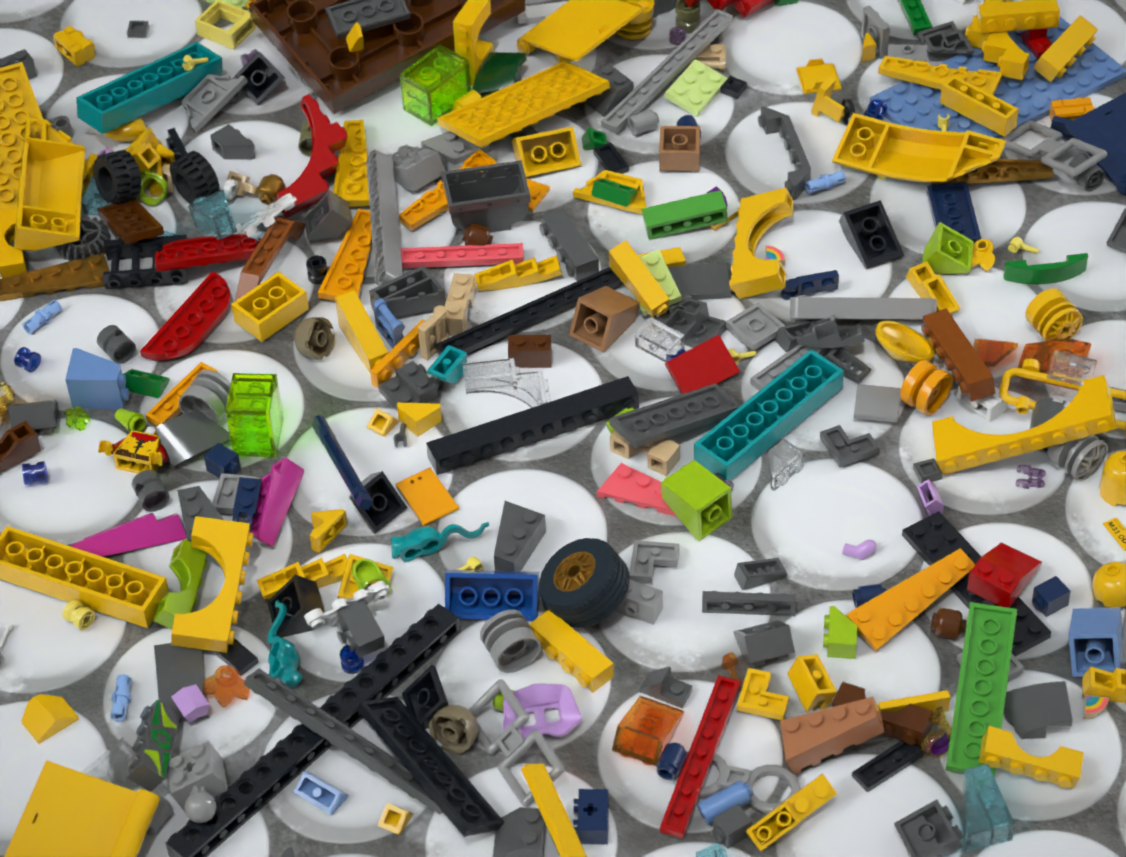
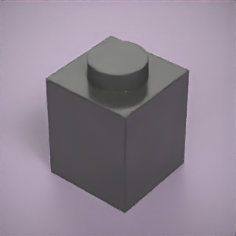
M736 804L713 818V836L719 843L722 842L729 849L749 837L746 830L752 826V820Z

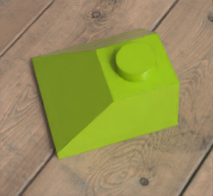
M940 222L923 251L922 263L928 262L932 270L937 274L968 273L971 271L974 241Z

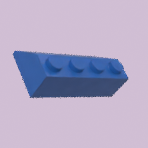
M447 570L445 572V608L459 617V619L489 620L497 613L514 609L520 611L526 621H534L538 616L540 572Z

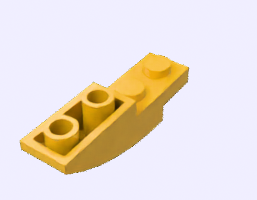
M821 774L748 828L746 833L759 851H762L800 823L805 817L837 795V792L824 774Z

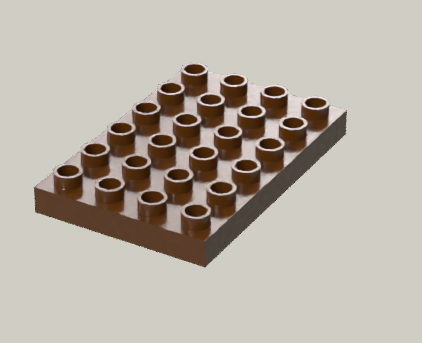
M256 0L249 4L251 20L331 112L336 114L454 50L453 21L468 0H404L411 18L362 32L364 50L354 52L349 51L346 37L337 39L325 11L326 7L350 0ZM490 0L491 14L483 24L478 36L526 11L525 0Z

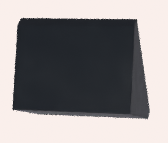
M434 665L425 670L402 693L406 707L425 729L429 728V722L437 711L448 706L446 695Z

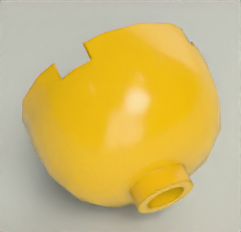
M1106 563L1099 567L1093 576L1092 588L1095 599L1103 602V605L1108 608L1126 606L1125 563Z

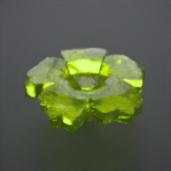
M76 406L75 409L73 407L66 409L64 413L67 416L66 425L69 428L74 426L79 431L85 429V425L90 421V417L88 414H84L85 410L79 406Z

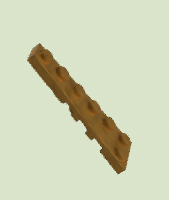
M999 159L950 181L931 182V185L1053 178V168L1042 164L1041 160Z
M104 253L88 256L86 260L80 258L0 279V301L34 297L36 293L42 292L50 295L55 294L57 290L67 289V292L75 291V288L85 286L88 289L105 287L103 272H109Z

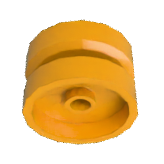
M927 360L919 361L907 374L900 390L901 401L909 406H916V409L926 416L935 414L944 404L953 385L952 374L943 369L937 370L936 365Z

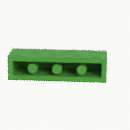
M721 190L642 209L644 225L649 240L728 221L727 208Z

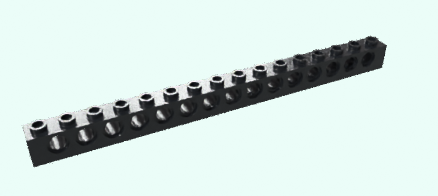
M438 603L433 609L428 610L417 623L412 624L401 637L396 638L384 652H380L368 666H364L351 681H347L335 695H331L320 709L352 729L364 718L357 710L360 702L388 697L460 633L459 617ZM302 723L294 727L286 738L278 741L270 752L261 756L257 763L249 770L244 771L231 786H227L228 791L220 794L215 799L216 812L212 819L205 823H195L189 819L181 830L169 837L166 842L169 857H208L325 753L332 744Z

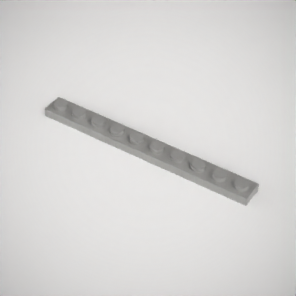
M716 9L601 120V126L614 133H618L628 124V117L638 114L733 21L732 15Z

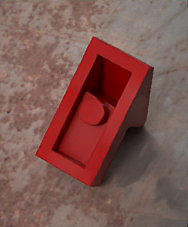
M1048 28L1029 29L1020 32V37L1037 59L1052 45L1047 38Z

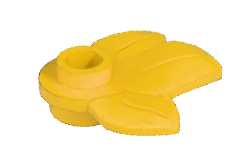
M980 239L973 244L971 268L980 265L983 270L988 272L995 263V256L992 253L994 246L990 240Z

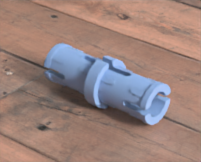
M842 170L829 175H820L817 179L806 181L805 185L807 186H805V190L808 194L822 189L828 190L834 185L845 183L846 176Z
M52 300L44 308L35 311V314L30 319L22 323L23 329L27 333L32 334L43 324L49 323V319L62 310L60 303Z
M125 674L117 676L115 692H113L111 698L113 706L110 717L117 722L125 720L127 705L131 700L129 691L132 678Z

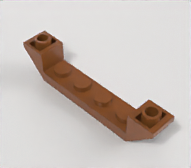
M275 217L276 221L270 225L240 273L235 301L261 284L262 279L288 238L297 239L305 227L304 222Z

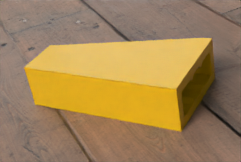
M625 240L609 250V267L649 315L653 317L656 314L661 315L665 313L669 307V297L628 241Z
M355 290L335 297L338 324L370 373V370L388 351Z

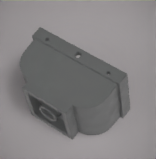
M522 160L441 172L449 214L451 215L453 225L459 229L466 230V226L478 223L489 227L490 233L511 230V224L522 220L528 213V202H531L530 192Z

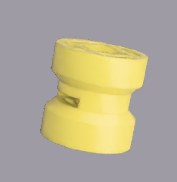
M73 599L64 607L62 616L68 622H73L74 626L78 629L85 630L93 623L95 612L88 607H84L77 599Z

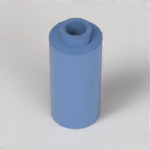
M739 780L698 802L696 805L706 824L710 825L713 823L714 817L736 804L743 807L752 802L750 797L753 796V792L747 782L743 784Z

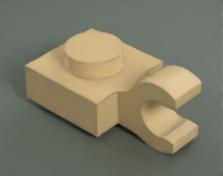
M234 171L229 172L227 180L232 179L238 183L237 195L244 196L245 192L257 195L258 186L249 184L250 177Z

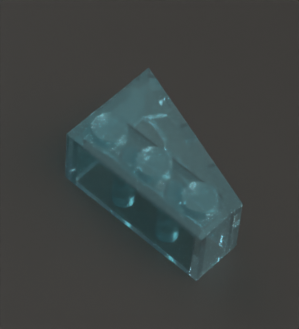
M223 189L207 197L197 198L193 201L194 203L188 205L195 227L221 240L237 232Z
M985 764L965 769L962 786L965 852L1011 841L1015 823L989 765Z

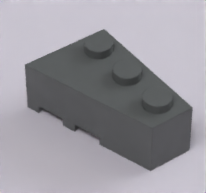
M424 266L369 290L372 310L374 311V302L382 298L386 301L388 309L396 318L433 311L436 306L445 307L446 303L445 290Z
M200 486L177 490L188 541L191 542L195 516L224 520Z
M508 501L504 502L494 551L495 571H521L546 533L544 514Z

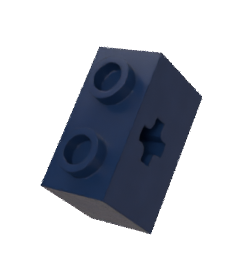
M579 789L578 799H574V814H578V819H573V827L576 834H578L581 844H608V789Z

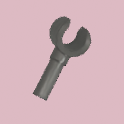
M405 423L401 424L400 432L394 435L395 447H397L399 441H403L404 447L408 445L405 435Z

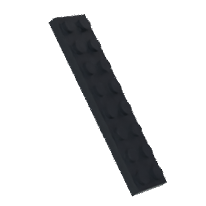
M940 511L902 530L903 538L929 566L960 548L974 564L981 558L980 554ZM969 572L950 588L968 609L970 602L999 606L967 590ZM1018 596L1010 607L1017 609L1012 654L1015 657L1051 638V631Z
M398 697L360 702L357 710L464 837L500 829L505 823Z

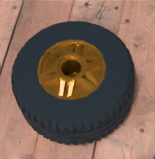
M597 538L578 539L560 548L544 566L539 581L540 598L554 615L560 617L570 627L583 628L593 626L611 616L623 602L629 587V569L622 558L607 542Z

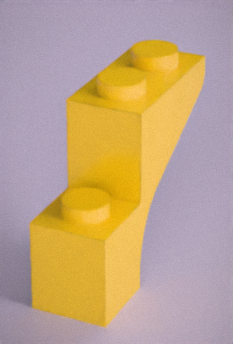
M150 127L125 149L135 158L140 173L149 170L161 158L156 152L158 144L162 145V142L158 140Z

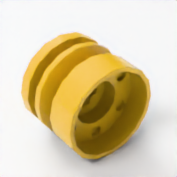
M619 0L640 7L643 12L615 33L622 38L638 40L648 36L652 30L654 0Z
M1051 288L1038 294L1029 303L1025 312V317L1029 324L1051 346L1063 344L1071 339L1079 331L1083 322V316L1080 311L1057 288Z

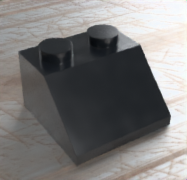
M296 574L267 601L272 623H274L279 614V608L275 607V601L279 600L287 608L284 620L276 636L281 638L312 631L314 628L307 624L304 615L317 608H321L324 613L317 582Z

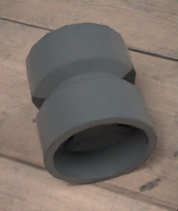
M1079 154L1070 161L1068 166L1075 168L1089 159V157L1085 154ZM1095 164L1076 177L1069 176L1075 181H1079L1078 184L1086 191H1093L1103 182L1105 172Z
M116 325L105 327L97 336V345L115 363L122 364L129 361L136 351L135 343Z
M145 470L133 478L132 488L146 511H158L167 505L170 496L156 471Z

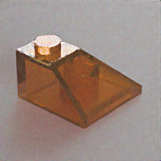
M974 338L973 348L989 370V366L994 367L1018 348V343Z

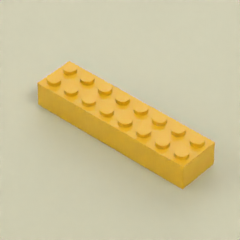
M6 526L0 535V580L67 602L77 599L84 607H88L91 610L148 628L154 620L158 603L169 593L166 577Z

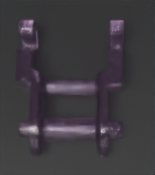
M1021 464L1017 466V472L1020 473L1021 469H1023L1024 474L1029 476L1028 479H1017L1015 483L1017 487L1020 486V483H1022L1024 489H1029L1030 487L1042 488L1045 486V482L1042 480V477L1046 475L1045 470L1032 468V465Z

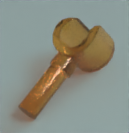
M729 652L723 656L722 668L728 670L732 679L740 681L733 667L738 663V660L732 652Z

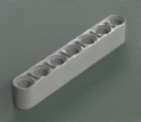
M790 298V319L821 320L834 315L835 320H923L924 315L937 312V299Z

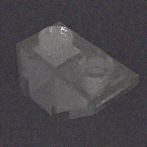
M786 439L781 440L769 450L770 487L773 491L785 485L790 477L795 473H799L804 467V452Z

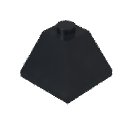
M259 51L233 77L239 79L240 76H244L248 82L242 89L257 105L285 79L283 74Z
M383 471L370 474L362 481L363 486L373 500L369 510L358 508L352 494L349 496L373 534L377 533L407 508Z

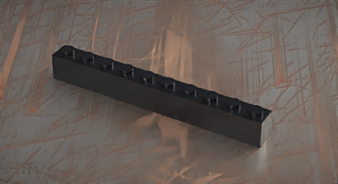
M629 376L426 442L427 456L437 475L450 472L451 470L614 417L625 408L633 407L634 410L638 409L639 393Z

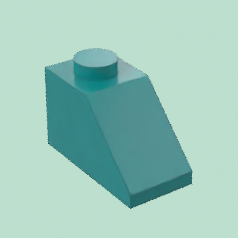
M448 345L428 368L427 374L456 384L467 370V352Z

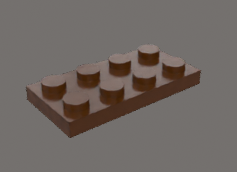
M136 199L97 208L99 217L125 244H135L143 239H155L159 235L164 234L163 226Z

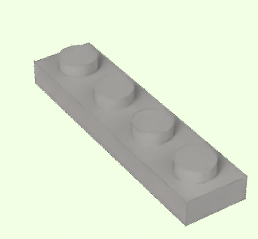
M799 344L751 377L750 384L760 391L810 349L823 356L827 353V348H815Z

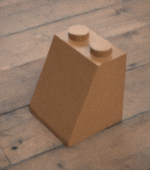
M608 286L581 296L577 301L569 335L601 352H605L635 322L640 303Z

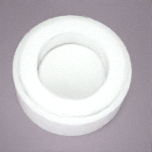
M228 179L222 189L223 198L231 200L235 196L238 189L237 181Z

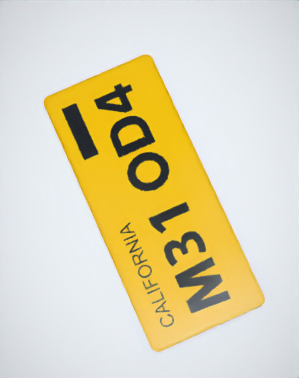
M1117 518L1104 522V527L1122 549L1126 550V528Z

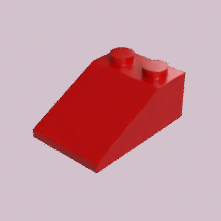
M1001 542L983 555L969 572L967 590L996 605L1010 608L1040 568L1042 561Z

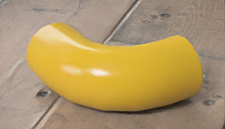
M138 118L104 133V135L117 142L135 141L146 130L142 119Z

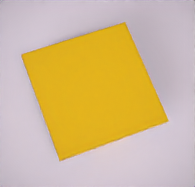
M822 58L809 60L806 66L796 68L803 94L817 93L819 86L829 76L836 80L833 91L842 90L834 63L825 64Z

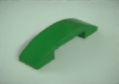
M1088 254L1067 255L1064 262L1027 265L1026 260L1005 262L1003 278L1010 282L1031 285L1062 282L1086 271Z

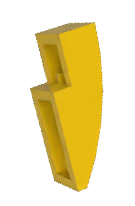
M928 262L909 269L906 278L921 298L937 299V311L947 308L949 313L952 314L961 309L941 275L936 276Z
M1090 666L1082 676V696L1109 697L1110 702L1126 703V670L1116 668L1112 673Z

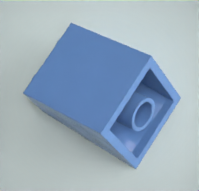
M73 348L65 379L72 409H124L125 401L129 400V389L125 388L126 375L122 374L121 365L84 350Z
M1121 607L1073 609L1069 629L1072 677H1082L1090 666L1112 673L1116 668L1121 669Z

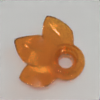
M228 665L219 667L215 671V675L208 677L202 686V693L206 695L214 694L222 707H226L235 696L248 700L250 690L244 685L245 680L238 677L236 669ZM223 674H228L230 677H224Z

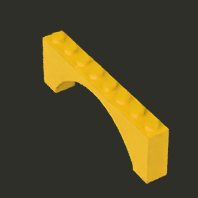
M1105 375L1083 380V386L1078 394L1061 412L1045 423L1023 432L1004 435L979 433L960 425L953 416L933 421L932 427L936 461L942 474L945 475L1117 429L1111 390Z

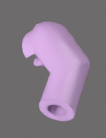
M870 539L857 546L845 543L842 554L865 559L876 551L877 545L875 541Z

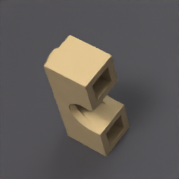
M454 273L445 303L447 313L445 325L449 336H455L466 331L468 307H472L476 294L475 275Z
M616 430L610 435L611 452L630 459L636 452H648V468L666 477L680 460V445L672 440L665 438L634 448Z

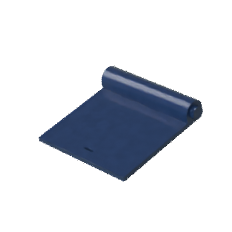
M1126 93L1070 121L1065 124V127L1074 138L1107 152V156L1096 164L1104 170L1105 175L1116 186L1118 192L1126 196Z

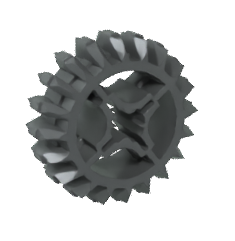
M80 216L79 241L56 246L57 251L63 259H68V261L80 258L86 260L88 256L100 255L101 253L106 254L104 241L111 239L109 229L102 220L98 221L96 217L90 219L89 216L86 218Z

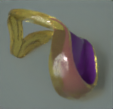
M942 706L935 709L932 723L942 725V728L929 733L921 743L924 753L932 757H939L949 750L952 729L946 721V715Z

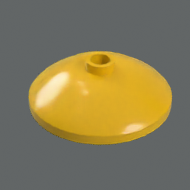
M881 321L875 328V334L879 343L897 361L917 364L921 360L930 362L935 355L934 348L932 349L929 341L906 325L894 321Z

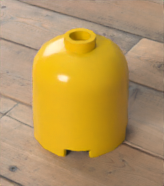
M1126 450L1115 452L1106 459L1099 484L1100 496L1105 502L1115 507L1117 504L1126 505Z

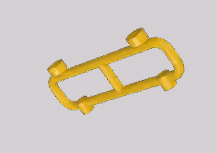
M1025 359L1022 368H1010L1004 372L1001 378L999 394L1004 402L1016 406L1015 410L1017 413L1028 414L1029 409H1034L1036 402L1031 401L1026 396L1017 398L1008 393L1012 377L1019 376L1078 389V392L1083 386V382L1039 372L1040 363L1037 360ZM1110 388L1112 397L1126 400V391ZM1116 420L1117 429L1125 430L1126 436V422Z

